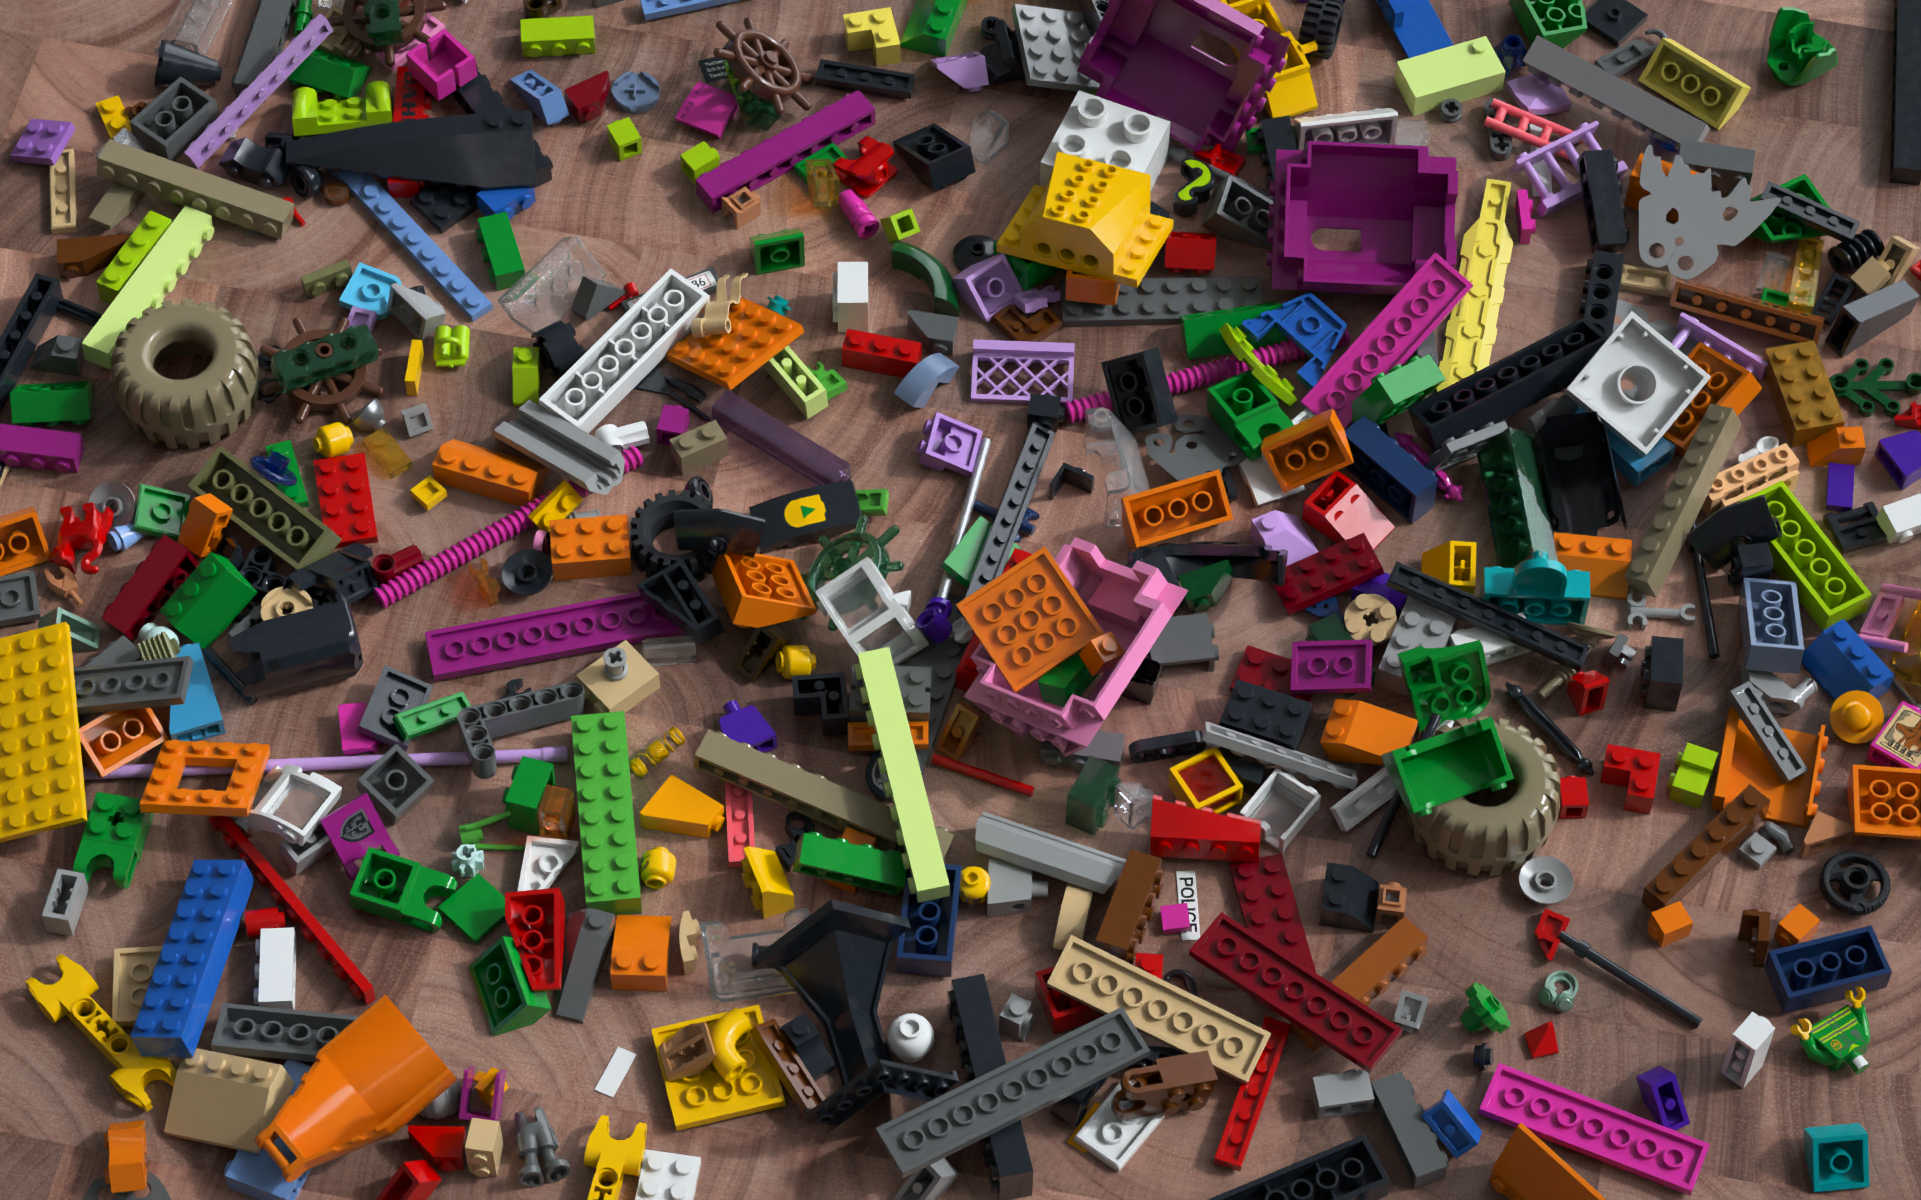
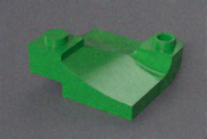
M1480 640L1442 648H1423V646L1397 654L1401 675L1407 688L1414 718L1418 721L1417 730L1419 734L1421 730L1425 729L1432 713L1441 716L1440 725L1447 719L1455 721L1466 717L1468 720L1482 712L1491 699V686L1483 645Z

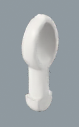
M1773 436L1762 437L1756 442L1753 449L1744 454L1740 453L1735 458L1736 464L1778 447L1779 440Z

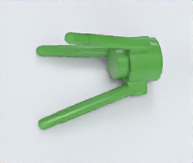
M505 811L478 822L459 826L462 845L475 844L476 850L525 851L524 845L479 843L480 840H484L482 827L505 819L511 815V811Z

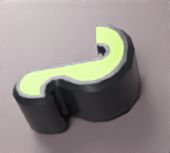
M1185 158L1181 160L1180 173L1189 181L1174 192L1175 202L1173 203V210L1176 215L1181 217H1190L1197 213L1198 204L1210 200L1215 187V172L1206 162L1198 158Z

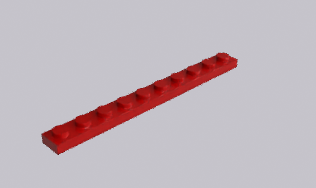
M210 816L207 818L212 829L215 832L219 830L224 835L222 838L230 850L235 848L239 853V860H244L248 868L251 867L255 872L253 875L261 887L267 886L275 904L283 905L288 919L293 924L298 923L300 925L304 938L309 943L313 941L316 944V950L325 962L329 960L332 963V969L341 981L345 979L348 982V988L357 1000L361 998L366 1005L376 1000L371 983L229 816Z

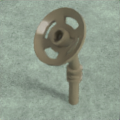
M1566 622L1570 629L1582 636L1581 641L1583 644L1590 647L1588 654L1593 649L1594 644L1597 645L1598 640L1612 639L1618 636V633ZM1563 665L1555 672V677L1537 692V697L1544 701L1560 685L1567 684L1569 677H1572L1576 670Z

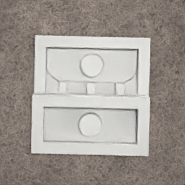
M1263 453L1262 458L1251 462L1246 458L1242 463L1238 464L1245 486L1248 485L1256 507L1302 493L1306 490L1304 485L1283 493Z

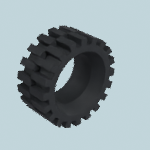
M668 490L669 496L663 497L661 492L657 493L653 502L649 498L643 502L644 509L638 507L635 511L636 518L632 517L630 529L634 562H637V568L640 572L645 571L646 577L649 578L683 559L693 577L697 578L699 582L705 579V571L711 575L718 555L710 554L706 550H693L685 554L670 555L658 551L654 547L653 542L661 532L675 528L674 510L713 509V504L709 500L703 503L702 495L697 493L693 498L690 497V493L687 490H682V495H676L675 490Z

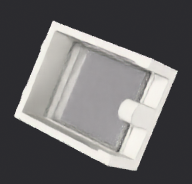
M1276 768L1240 811L1239 815L1261 820V841L1283 854L1294 837L1313 814L1319 810L1321 795L1311 786H1305L1297 781L1289 772H1283Z

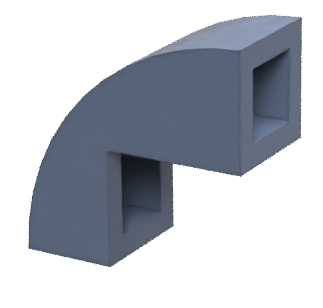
M941 353L932 354L919 362L905 376L894 394L912 407L924 408L938 383H950L960 366Z

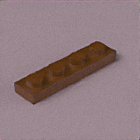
M775 1019L758 1024L749 1031L802 1114L804 1108L812 1109L826 1099Z

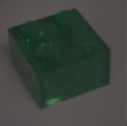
M1090 755L1067 796L1065 824L1093 836L1096 835L1099 827L1102 829L1105 827L1109 818L1108 811L1111 807H1116L1121 793L1118 792L1122 779H1119L1120 767Z

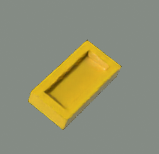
M412 339L405 376L408 396H417L424 359L422 340Z

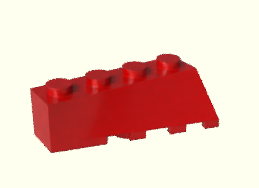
M1153 795L1150 855L1170 858L1259 862L1261 820L1228 812L1225 815L1213 812L1212 808L1202 806L1200 810L1187 807L1186 802L1175 800V803L1162 801L1161 796Z

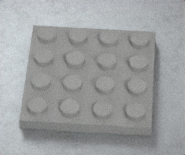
M1014 4L1011 12L1027 85L1070 91L1080 90L1096 94L1100 84L1077 72L1080 65L1079 60L1092 38L1081 12Z

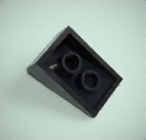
M935 123L892 141L893 146L918 179L933 191L944 189L948 184L964 180L968 175L976 172L971 147Z

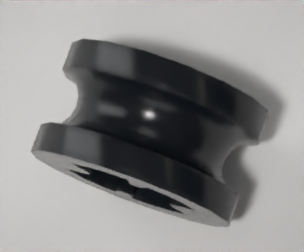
M989 16L982 20L981 35L984 39L989 41L995 40L994 33L997 32L996 29L992 30V28L995 27L994 23L1000 20L999 18Z

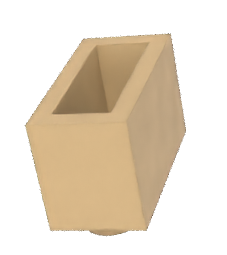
M472 1118L465 1144L469 1173H473L478 1177H497L504 1148L500 1121Z

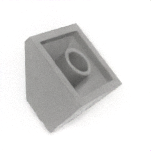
M396 283L391 285L387 308L419 340L423 342L434 333L436 327L444 324L446 313L439 302H434L429 296Z

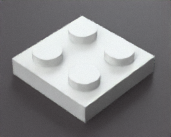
M645 1149L635 1200H694L701 1157Z

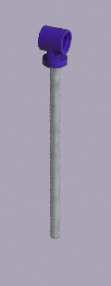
M988 438L981 439L949 554L966 534L991 445V440ZM945 570L937 597L928 600L926 609L916 620V626L935 644L946 640L953 630V625L947 620L953 609L952 604L947 600L953 577Z

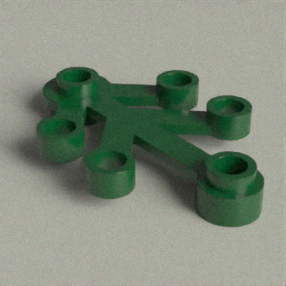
M1863 358L1856 359L1853 366L1845 374L1838 373L1829 378L1835 397H1845L1859 407L1858 412L1863 417L1873 415L1875 404L1871 400L1863 399L1856 392L1862 391L1882 405L1884 413L1889 417H1895L1899 413L1900 403L1896 400H1891L1880 391H1906L1911 396L1921 394V374L1919 373L1909 374L1906 381H1878L1883 375H1890L1893 371L1894 362L1889 358L1881 359L1879 365L1862 381L1853 380L1857 375L1863 376L1868 371L1869 363Z

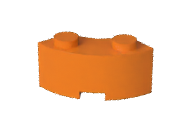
M144 1120L111 1123L108 1133H104L105 1150H109L108 1167L104 1168L106 1185H111V1193L145 1190L147 1185L145 1161L147 1145Z

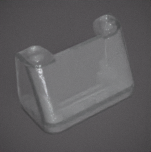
M1104 407L1086 409L1084 429L1086 455L1092 454V452L1096 453L1101 457L1102 463L1114 461L1117 469L1110 472L1105 478L1107 490L1106 511L1103 517L1106 528L1122 526L1121 498L1150 489L1138 443L1133 434L1109 409Z
M808 907L787 912L782 921L783 929L730 937L728 928L723 922H700L711 997L716 1002L729 1003L797 993L776 969L760 966L759 964L757 967H752L753 942L764 946L773 944L810 916Z

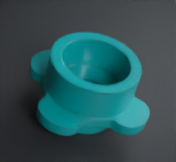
M776 294L774 298L767 297L770 300L767 308L785 316L787 310H792L787 305L788 300Z

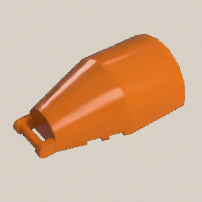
M385 994L319 1050L315 1056L316 1061L308 1073L305 1072L300 1080L302 1082L293 1096L289 1095L272 1123L255 1138V1143L260 1149H265L282 1170L284 1179L287 1182H293L311 1168L392 1136L458 1079ZM280 1137L297 1157L294 1162L290 1163L275 1145L274 1141Z

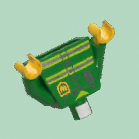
M1856 987V999H1854L1851 990L1845 992V998L1853 1004L1852 1007L1847 1004L1814 1025L1806 1018L1799 1019L1798 1021L1802 1029L1797 1024L1791 1026V1033L1801 1037L1799 1041L1811 1061L1828 1066L1833 1071H1838L1844 1066L1849 1065L1856 1075L1864 1072L1869 1067V1063L1862 1056L1866 1053L1871 1038L1865 1005L1861 1004L1866 997L1865 990L1862 987Z

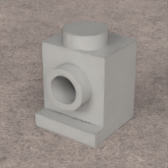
M1012 993L1000 1014L999 1031L1024 1042L1036 1021V1017L1031 1013L1032 1002Z

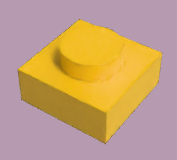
M430 475L410 490L411 496L427 511L447 497V490Z

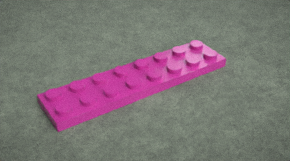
M1435 252L1302 399L1300 404L1315 415L1333 408L1345 430L1352 422V402L1372 384L1370 380L1381 372H1384L1385 375L1389 374L1388 371L1398 364L1403 365L1472 289L1473 284Z
M1498 1063L1478 1113L1514 1128H1517L1522 1122L1540 1138L1690 1196L1710 1146L1709 1143L1501 1063Z

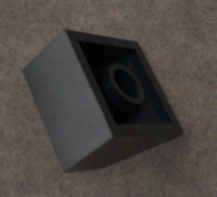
M1327 862L1319 925L1373 933L1379 883L1355 866Z

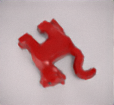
M93 502L86 503L82 506L86 517L80 521V518L73 513L71 506L61 507L60 514L63 517V522L57 533V545L48 556L50 563L56 564L59 567L69 568L73 574H76L75 551L79 549H92L81 560V570L84 574L88 575L98 573L99 567L91 566V563L101 556L103 544L107 539V533L112 526L114 512L109 507H105V511L100 513Z

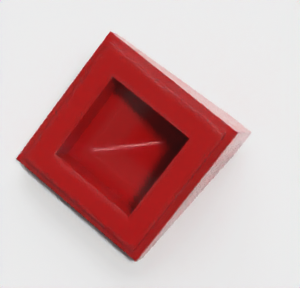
M1552 1021L1524 1033L1532 1059L1559 1053Z

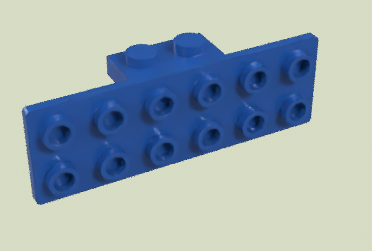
M1375 0L1407 59L1453 46L1429 0Z

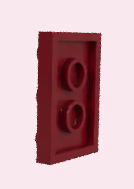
M1249 645L1246 647L1230 686L1231 693L1238 679L1307 702H1311L1314 695L1291 693L1292 659Z

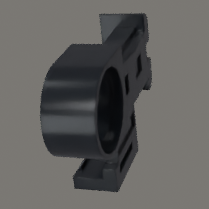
M796 811L790 812L785 820L784 828L791 839L790 844L786 846L781 844L775 849L780 863L787 872H790L792 865H794L797 841L803 833L814 832L815 825L811 819ZM800 820L805 826L801 829H795L790 825V822Z

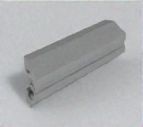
M530 400L518 409L520 415L516 416L515 421L511 420L509 423L503 421L493 430L492 436L590 492L607 495L614 486L622 482L625 459L620 451Z
M984 811L976 822L975 843L978 852L1104 894L1121 874L1126 863V859Z

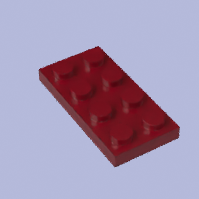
M1363 532L1286 566L1284 586H1277L1275 584L1273 586L1289 616L1385 573Z

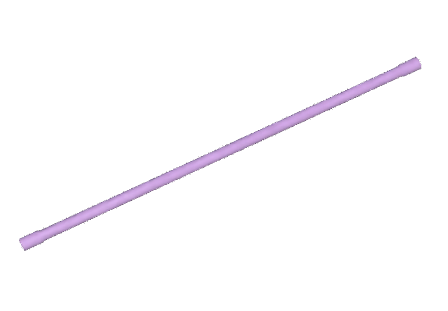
M567 746L543 747L541 749L495 750L497 764L520 763L522 756L548 763L568 762ZM465 752L408 754L420 767L470 765ZM383 755L268 759L264 773H269L277 765L283 768L286 764L301 767L303 771L369 769ZM155 764L123 765L102 778L89 767L84 766L83 777L84 780L146 778L151 776ZM185 766L182 776L232 774L234 768Z

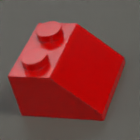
M1171 231L1165 240L1164 267L1169 268L1170 272H1184V269H1194V273L1208 274L1209 270H1215L1216 234Z

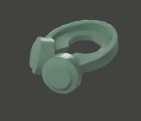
M1567 971L1551 973L1545 981L1544 988L1539 990V1001L1544 1006L1554 1005L1559 1012L1571 1010L1574 1005L1573 999L1578 991V981L1573 974ZM1556 982H1564L1570 989L1557 995V988L1554 984Z

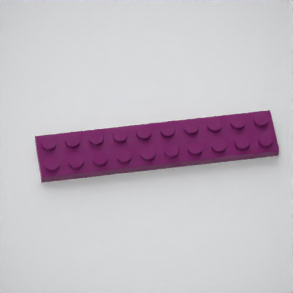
M640 592L425 632L434 681L613 648L625 640L629 644L687 634L645 602Z

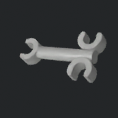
M1629 593L1627 596L1626 606L1629 609V616L1626 627L1628 630H1631L1632 623L1637 621L1641 624V630L1645 631L1647 618L1679 619L1686 626L1694 625L1695 616L1686 615V613H1694L1695 605L1684 604L1681 609L1645 607L1647 602L1645 594H1642L1641 602L1638 603L1632 600V593Z

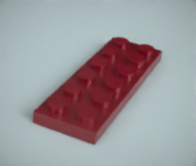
M1282 853L1260 857L1259 862L1238 861L1229 863V871L1245 927L1316 973Z

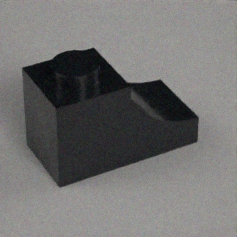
M805 1013L781 1026V1030L814 1081L836 1069V1064L827 1052L820 1038V1033Z

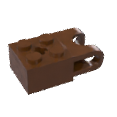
M1208 1050L1155 1059L1152 1066L1126 1071L1120 1081L1122 1090L1117 1091L1111 1101V1109L1115 1116L1121 1120H1130L1154 1116L1160 1113L1169 1116L1181 1110L1189 1109L1190 1111H1196L1203 1108L1218 1080ZM1129 1080H1135L1137 1082L1131 1086ZM1121 1101H1133V1106L1130 1109H1125L1119 1104Z

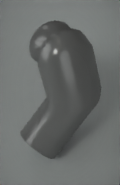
M1765 822L1764 826L1759 827L1758 833L1766 840L1773 837L1777 841L1783 855H1789L1795 851V847L1785 829L1773 822Z

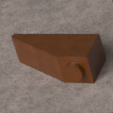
M132 234L57 239V266L60 277H84L107 267Z

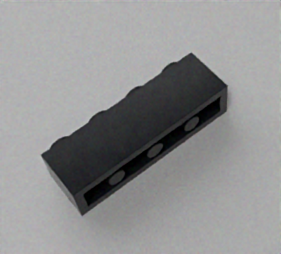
M1613 149L1584 151L1577 159L1592 253L1595 250L1604 252L1621 251L1628 244L1630 234L1629 229L1625 227L1626 209L1621 202L1622 185L1617 178V158L1614 157Z

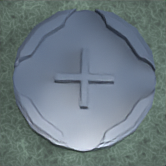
M626 72L613 82L611 90L612 101L618 109L625 113L640 114L647 112L658 103L660 97L659 83L652 75L646 72Z

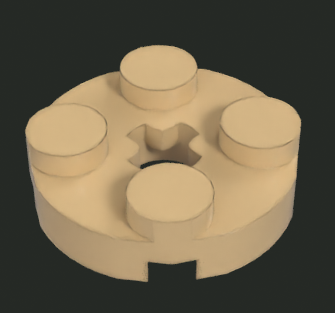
M291 586L292 589H283V587L273 589L262 600V622L284 616L283 608L287 610L293 608L292 613L312 609L311 597L306 591H300Z
M1377 594L1358 595L1348 605L1344 615V625L1349 637L1352 640L1371 639L1373 647L1388 641L1397 624L1395 607L1386 598ZM1373 614L1378 623H1372L1370 627L1366 626V620L1363 618Z

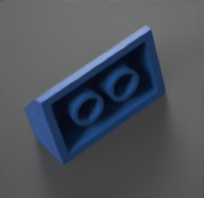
M1844 619L1822 631L1806 648L1801 665L1834 701L1842 694L1855 690L1867 692L1877 699L1889 691L1894 677L1890 669Z

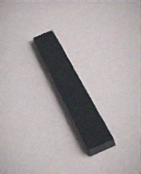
M1398 561L1386 583V586L1578 672H1580L1590 650V647Z

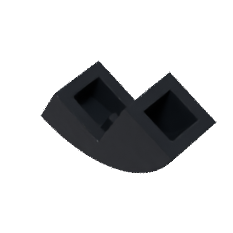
M1224 747L1217 748L1242 784L1243 792L1254 796L1262 786L1265 766L1240 761L1241 756L1232 753L1230 749Z

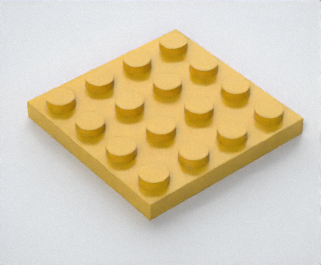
M759 1004L740 1009L747 1017L751 1029L758 1024L764 1023ZM727 1012L651 1029L676 1131L785 1106L779 1077L749 1031L741 1036L735 1044L736 1051L747 1063L744 1071L735 1079L729 1082L725 1081L717 1072L712 1062L701 1074L672 1081L667 1079L658 1047L662 1043L665 1044L677 1031L689 1024L705 1022L711 1033L713 1026Z

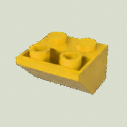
M1448 541L1423 552L1421 556V572L1474 595L1477 542Z
M750 846L743 848L744 859L741 860V865L744 873H742V879L746 888L751 887L753 893L751 900L756 911L760 910L764 919L794 909V895L776 852Z

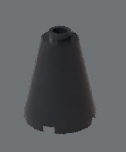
M162 39L154 87L168 88L180 76L194 86H213L215 81L221 80L223 67L218 66V61L169 40Z

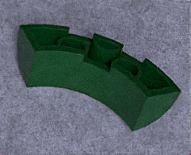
M894 241L892 268L910 273L918 279L922 278L926 282L933 297L934 314L959 317L958 291L946 267L925 250L911 244Z

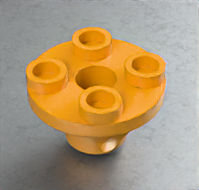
M1858 690L1846 692L1838 697L1831 707V727L1835 734L1846 742L1854 744L1868 742L1880 732L1883 726L1884 713L1882 706L1873 695Z

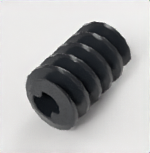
M1864 229L1854 235L1850 245L1841 242L1837 246L1831 247L1827 253L1828 260L1837 274H1842L1843 271L1851 273L1853 269H1859L1861 264H1864L1871 256L1875 259L1877 256H1881L1885 247L1875 231Z

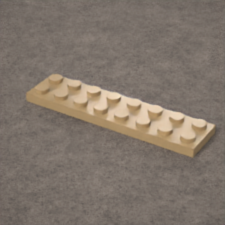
M1073 935L1070 936L1046 986L1105 1015L1123 1007L1139 1032L1184 1054L1208 1050L1214 1069L1244 1084L1248 1083L1271 1035L1270 1032Z

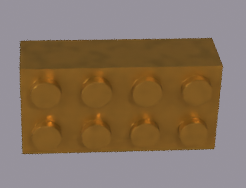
M1814 340L1766 348L1763 360L1768 362L1765 379L1791 448L1805 446L1807 442L1836 427H1844V417Z

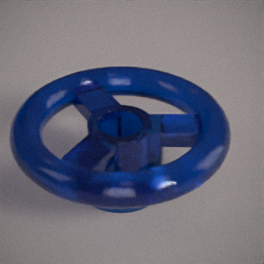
M272 451L269 458L263 456L251 457L250 465L260 475L280 485H296V476L287 468L290 459L283 454Z

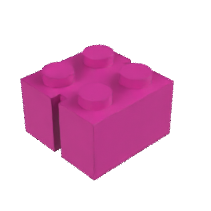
M443 29L427 40L430 60L428 59L427 45L424 42L406 53L409 73L438 101L454 92L456 85L461 87L478 76L475 57L446 29Z

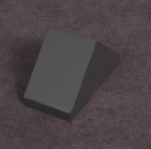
M583 276L571 310L577 316L588 321L623 296L625 291L609 281Z

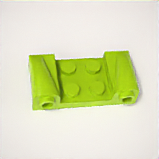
M384 81L369 83L366 86V98L351 97L347 100L327 99L323 102H318L316 91L309 87L298 88L292 94L294 136L327 134L392 122L390 85Z

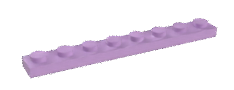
M319 14L315 19L311 20L307 27L291 40L288 47L281 54H278L273 59V62L264 71L260 72L246 89L241 91L239 97L230 106H227L213 123L206 127L198 139L190 143L184 153L192 165L199 169L333 32L331 25L323 15Z

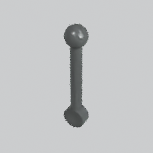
M1892 672L1894 674L1893 685L1910 705H1915L1921 710V705L1911 698L1896 680V674Z

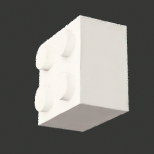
M838 262V272H833V322H838V332H847V329L868 332V262Z

